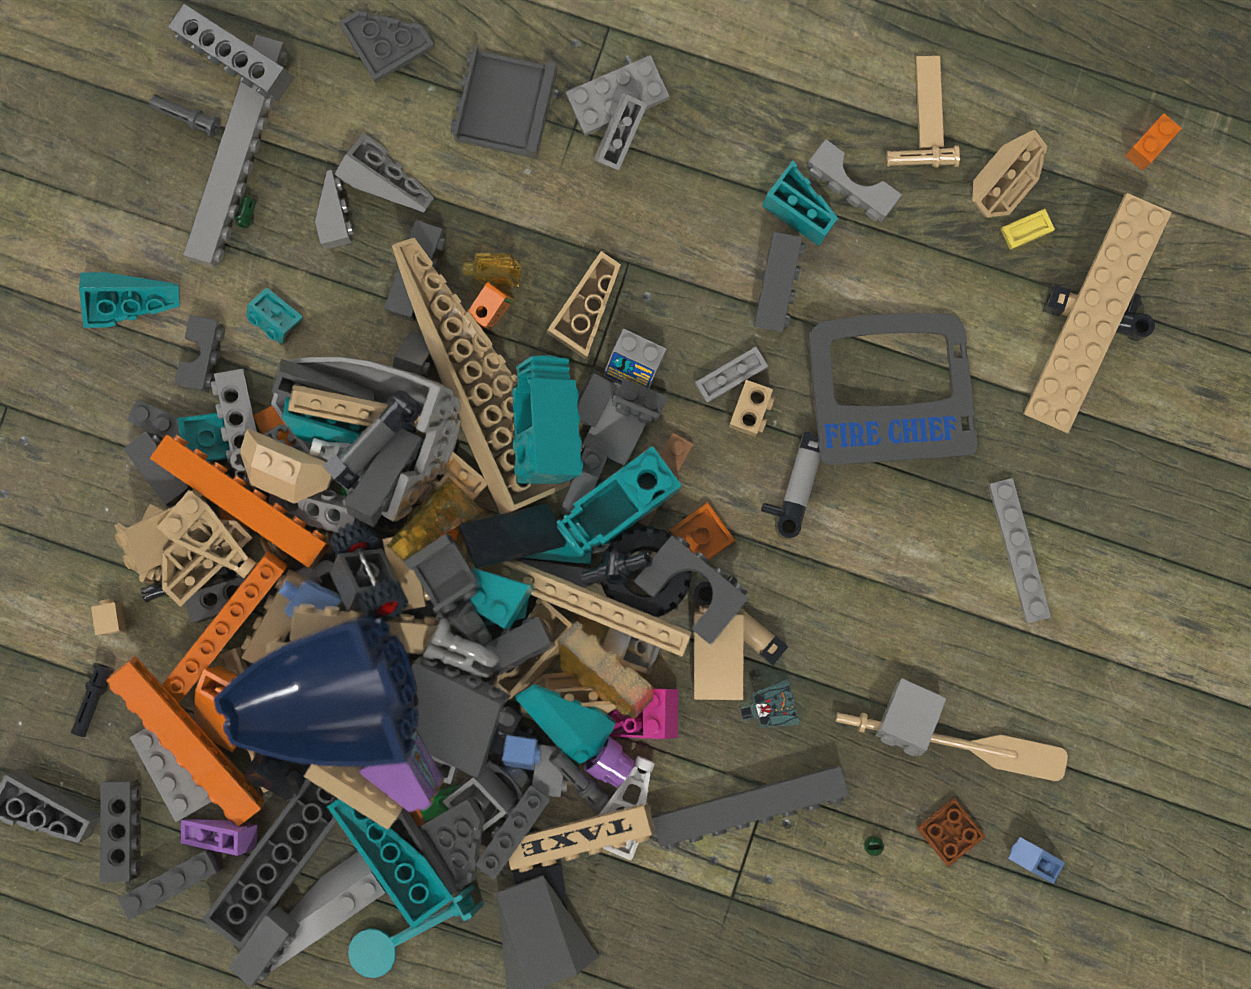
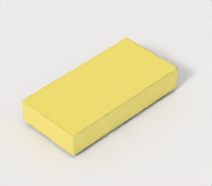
M1046 209L1001 228L1010 250L1055 230Z

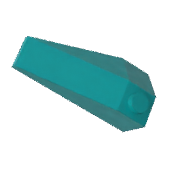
M536 684L516 695V700L565 755L579 765L599 754L616 725V721L601 709L594 706L592 709L582 706L581 701L575 699L572 702L561 698L560 693Z

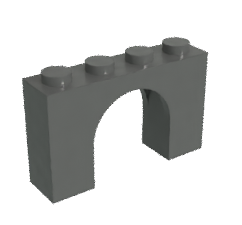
M671 536L652 559V565L644 568L634 582L651 597L655 598L668 581L680 572L693 571L703 575L711 584L713 598L709 608L692 627V630L708 644L712 645L747 603L749 598L745 595L748 592L738 583L733 586L726 579L729 576L717 567L714 570L707 565L709 560L703 554L697 552L695 555L688 548L691 545L679 536L676 539Z

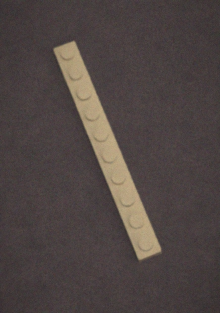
M464 543L461 552L469 565L475 567ZM514 559L478 568L533 585L535 588L531 595L682 657L692 634L691 631Z

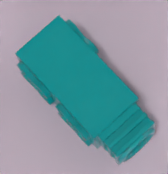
M551 355L532 356L516 366L518 382L517 387L512 389L515 432V439L513 441L515 453L514 473L517 476V483L563 484L582 475L583 461L580 455L582 439L579 435L580 413L577 408L579 391L576 388V380H570L569 359Z
M652 446L573 504L574 509L570 511L571 514L569 516L566 514L562 521L560 519L557 521V529L577 556H582L583 558L587 551L589 553L592 551V547H598L600 544L603 547L606 546L613 539L617 538L620 533L628 530L678 493L682 485Z

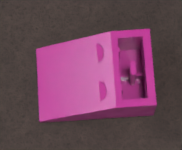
M617 688L619 706L608 713L616 721V725L609 737L678 738V689Z

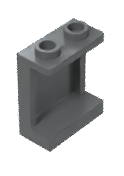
M443 535L404 561L407 568L413 570L434 604L433 610L435 612L443 611L446 614L457 607L456 602L462 598L465 601L472 598L478 593L476 589L482 586L452 535Z

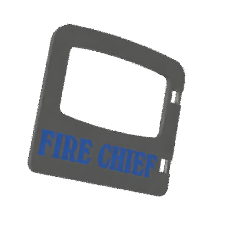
M931 313L879 314L823 321L812 329L809 334V350L820 459L824 464L843 465L969 456L976 452L978 444L974 424L969 359L966 349V331L963 323L958 318L950 314ZM896 333L938 334L946 338L952 391L950 398L895 406H847L836 403L830 357L831 341L866 335ZM953 345H960L961 358H955ZM961 417H968L969 430L962 431Z

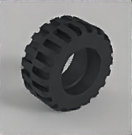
M653 526L634 527L631 530L620 533L617 538L609 543L608 548L604 551L601 563L605 562V557L610 553H622L629 557L641 550H650L658 553L672 535L667 533L668 531L657 529ZM684 571L674 575L655 598L650 595L636 594L625 583L611 585L601 581V585L608 598L654 617H660L672 611L681 603L689 590L692 573L691 571Z

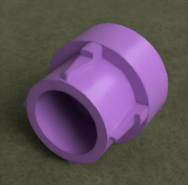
M608 737L599 754L586 761L584 770L596 779H601L605 783L609 782L617 787L627 779L634 767L635 761L622 751V745Z

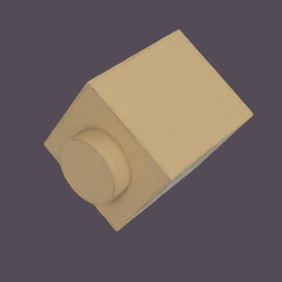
M114 599L99 601L98 606L91 607L95 635L103 636L127 631L122 603H116Z

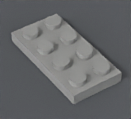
M651 55L565 92L584 136L609 125L622 93L647 103L646 109L663 103L670 98Z
M145 728L130 737L175 822L182 820L212 802L208 797L207 791L193 781L191 774L186 768L178 765L175 756L170 750H166L161 746L159 738L153 732Z

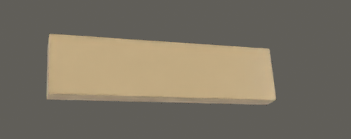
M917 56L915 63L919 150H929L934 146L943 148L940 56Z

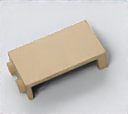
M196 490L191 491L207 504L205 496ZM174 507L127 528L120 523L115 524L117 531L115 539L124 550L123 561L128 569L141 574L162 564V552L173 541L156 527Z
M702 605L699 608H695L694 625L710 605ZM743 609L738 612L712 645L708 644L694 632L695 700H743Z

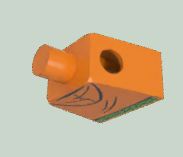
M487 282L468 312H470L481 329L484 327L492 329L514 299L497 286ZM487 309V315L483 317V312Z

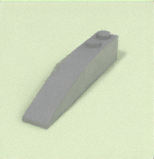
M356 852L323 875L288 914L300 925L294 933L297 937L289 947L282 949L284 955L276 965L272 964L269 969L271 971L386 893V890L359 852Z

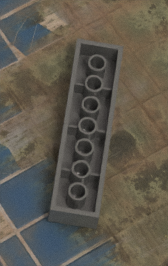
M306 779L298 796L291 799L202 920L242 949L264 917L275 909L338 824L327 808L338 798Z

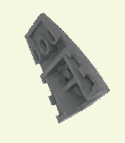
M544 875L497 891L507 989L542 988L577 975L599 957L595 948L591 946L588 938L575 923L574 918L566 910Z

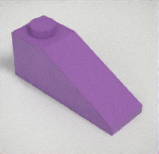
M182 819L181 844L238 856L256 848L257 824L244 822L238 827L229 820Z

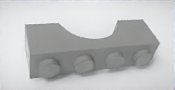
M825 139L808 162L807 169L810 175L817 180L822 179L828 183V187L833 192L841 193L847 197V201L852 206L861 207L866 211V215L870 219L878 220L882 223L899 201L902 194L884 181L873 186H861L852 182L843 168L845 153Z

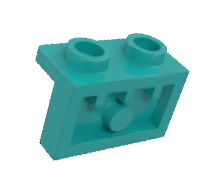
M265 288L247 304L246 317L252 325L258 326L271 340L277 341L281 345L285 342L286 335L300 324L303 319L301 314L268 288Z

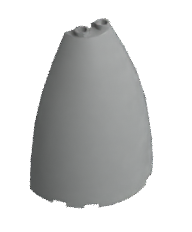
M346 357L287 359V361L373 389L374 402L387 404L392 394L397 391H405L419 404L422 414L416 429L424 433L427 432L425 438H422L423 446L419 457L409 472L400 474L393 497L382 515L394 522L412 512L411 506L417 500L422 502L431 492L432 485L430 484L437 475H442L454 450L460 428V420L457 419V413L461 409L459 399L453 394L454 391L417 374L374 361ZM273 393L274 396L271 404L282 419L286 397ZM283 420L289 431L309 454L312 443L298 439ZM371 460L363 467L365 471L370 467ZM358 481L348 490L349 492L355 490Z

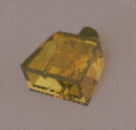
M477 253L475 254L474 262L464 261L463 275L473 276L480 284L486 285L488 282L495 286L519 288L521 264L511 254Z

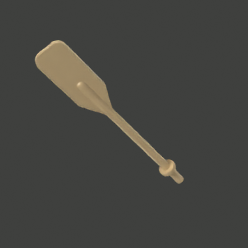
M837 712L835 722L857 726L858 732L862 733L865 731V728L877 731L881 721L867 719L866 713H861L860 717ZM933 733L930 740L933 743L970 750L993 768L1052 781H1058L1063 778L1068 760L1067 752L1061 747L1001 734L970 741Z

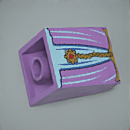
M416 731L412 734L415 745L406 763L362 766L359 770L366 779L408 812L416 809L421 811L431 806L432 800L438 794L439 788L444 781Z

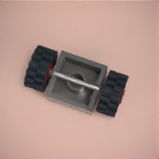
M353 521V525L347 523L344 529L342 527L338 529L339 533L334 532L333 537L330 539V544L336 555L330 575L347 611L362 609L365 617L372 616L375 620L381 619L388 622L389 618H396L397 613L401 614L403 612L402 609L407 608L408 599L383 549H377L379 541L372 526L363 521H360L359 524L358 521Z

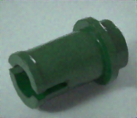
M242 197L238 216L234 218L236 220L235 224L241 228L249 229L250 225H253L252 216L257 201L255 199L250 201V197Z

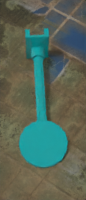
M471 884L465 887L452 899L453 902L450 903L449 907L428 917L413 929L409 927L392 937L386 932L375 928L360 931L353 937L349 945L348 956L353 968L364 977L376 978L383 976L392 968L396 960L397 945L452 916L457 917L461 915L463 921L473 917L484 906L482 901L475 904L470 895V892L475 888L474 885Z

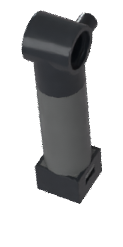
M397 391L392 394L387 402L388 407L339 457L334 454L323 465L332 478L347 490L358 481L359 476L357 473L401 428L410 433H415L416 427L412 423L420 416L421 407L407 392Z

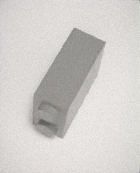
M901 678L895 685L875 736L881 738V741L887 745H897L903 748V751L909 755L921 756L927 751L946 698Z

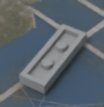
M754 347L696 381L695 385L707 404L768 368V365L757 347Z

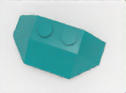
M286 397L284 401L282 419L300 440L312 443L313 439L317 438L326 442L352 444L368 427L288 411L290 398Z

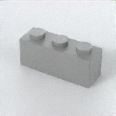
M622 93L594 160L619 171L647 107V103Z

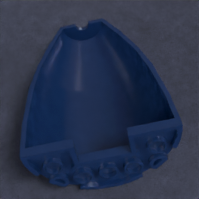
M372 616L319 630L286 643L262 657L233 679L213 699L216 711L219 715L222 714L225 717L226 721L223 724V730L230 744L291 762L319 766H381L406 763L415 745L412 734L413 728L418 727V708L414 707L413 694L417 693L415 677L401 640L397 635L392 636L389 632L390 626L381 619L375 620Z

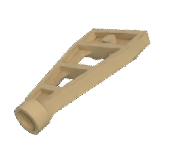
M190 490L156 527L176 545L227 567L244 579L257 565V563L246 556L209 505ZM198 519H204L213 531L210 539L204 543L193 540L188 536L189 529ZM218 538H223L232 549L227 557H220L210 550V547ZM240 561H245V562L240 566V568H238V563H239Z

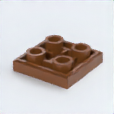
M954 797L916 827L947 867L985 838V835Z

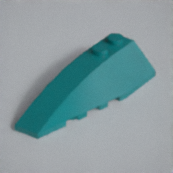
M340 799L327 806L412 929L453 899L426 858L391 828L387 830Z

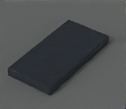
M548 503L462 523L458 527L476 569L562 548L566 545V540L557 529L556 519Z

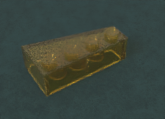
M448 477L428 496L386 546L404 562L443 535H450L455 532L459 524L472 521L483 510Z
M576 621L557 639L562 670L566 674H572L579 679L584 687L593 689L602 700L611 702L623 715L627 714L635 719L653 701V686L629 665L624 668L622 662L613 651L607 653L599 644L600 640L593 634L590 637L582 631L584 626Z

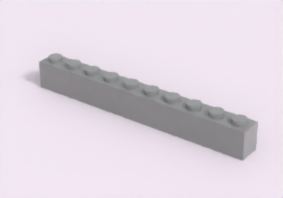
M256 35L252 48L281 67L285 66L288 62L289 53L284 43ZM240 82L184 252V256L190 261L217 268L218 262L221 263L223 260V247L225 241H228L231 236L232 228L230 226L233 218L237 216L239 211L237 204L240 196L242 197L245 193V180L247 174L249 175L252 172L254 153H257L260 147L259 137L261 131L266 129L268 110L272 109L275 98L270 96L269 99H266L256 91L258 87L255 85L250 88L243 82Z

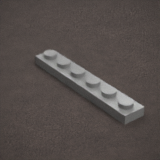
M1013 478L988 484L1025 623L1050 618V611Z

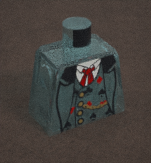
M787 678L751 693L753 704L740 707L743 721L757 718L760 728L800 724L789 679Z

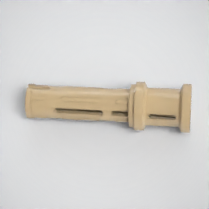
M955 145L954 148L934 146L931 150L887 151L886 160L887 166L931 164L934 168H938L939 165H954V167H958L960 151L958 145Z

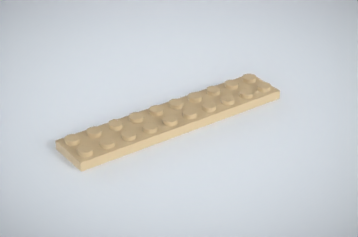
M1129 193L1124 195L1023 412L1024 415L1069 433L1172 212Z

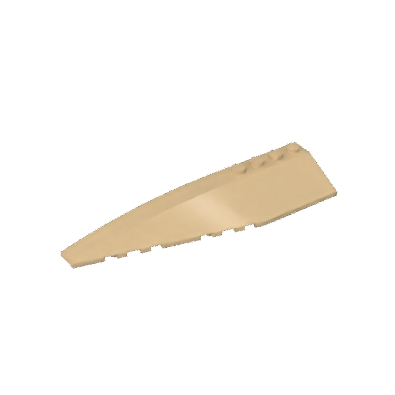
M411 238L393 244L392 248L432 360L442 384L453 390L454 396L459 399L461 409L457 413V418L460 420V425L500 514L512 512L570 486V481L563 484L517 483V476L514 473L515 453L513 441L515 439L512 396V389L517 387V376L512 374L504 364L506 361L501 354L498 355L493 349L492 342L470 312H466L460 304L462 301L456 293L453 294L445 284L447 281L442 274L439 275L432 266L433 262L417 240Z

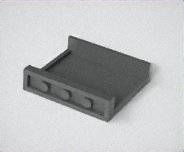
M474 45L473 52H469L467 57L468 73L467 75L464 74L462 78L461 88L464 89L462 97H458L456 103L457 119H453L451 124V133H453L455 141L537 159L558 72L557 63L547 61V65L481 52L478 46Z
M422 655L412 665L417 693L413 694L414 707L418 708V727L413 728V732L416 731L431 756L478 778L489 766L490 759L487 758L491 742L503 705L510 699L511 695L504 692L500 687L492 686L477 676L461 671L458 667L441 662L438 658L429 659Z

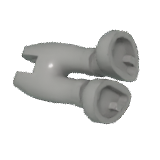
M442 617L434 635L431 636L424 650L423 656L429 659H442L441 662L458 667L474 676L488 678L492 672L491 667L497 664L499 656L483 645L462 639L457 635L453 636L449 631L450 621Z

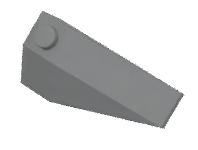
M363 133L346 153L335 175L356 189L425 212L434 197L415 178H409L402 171L404 167L399 162L394 163L387 156L388 151L382 145Z

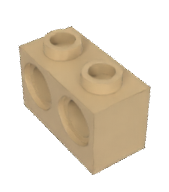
M746 380L729 428L756 437L758 431L763 432L767 419L763 418L765 410H771L775 397L771 396L773 389ZM760 393L763 396V402L760 404L753 403L750 397L751 394ZM752 415L755 418V424L753 426L745 425L742 420L743 416Z

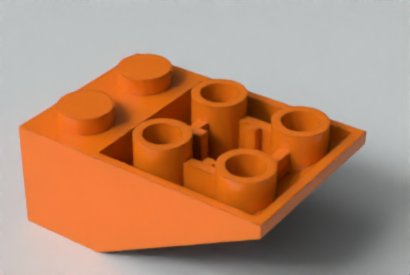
M218 665L203 669L195 690L194 721L213 742L234 752L236 746L230 744L223 730V724L226 721L225 717L222 714L219 715L216 711L213 699L238 675Z

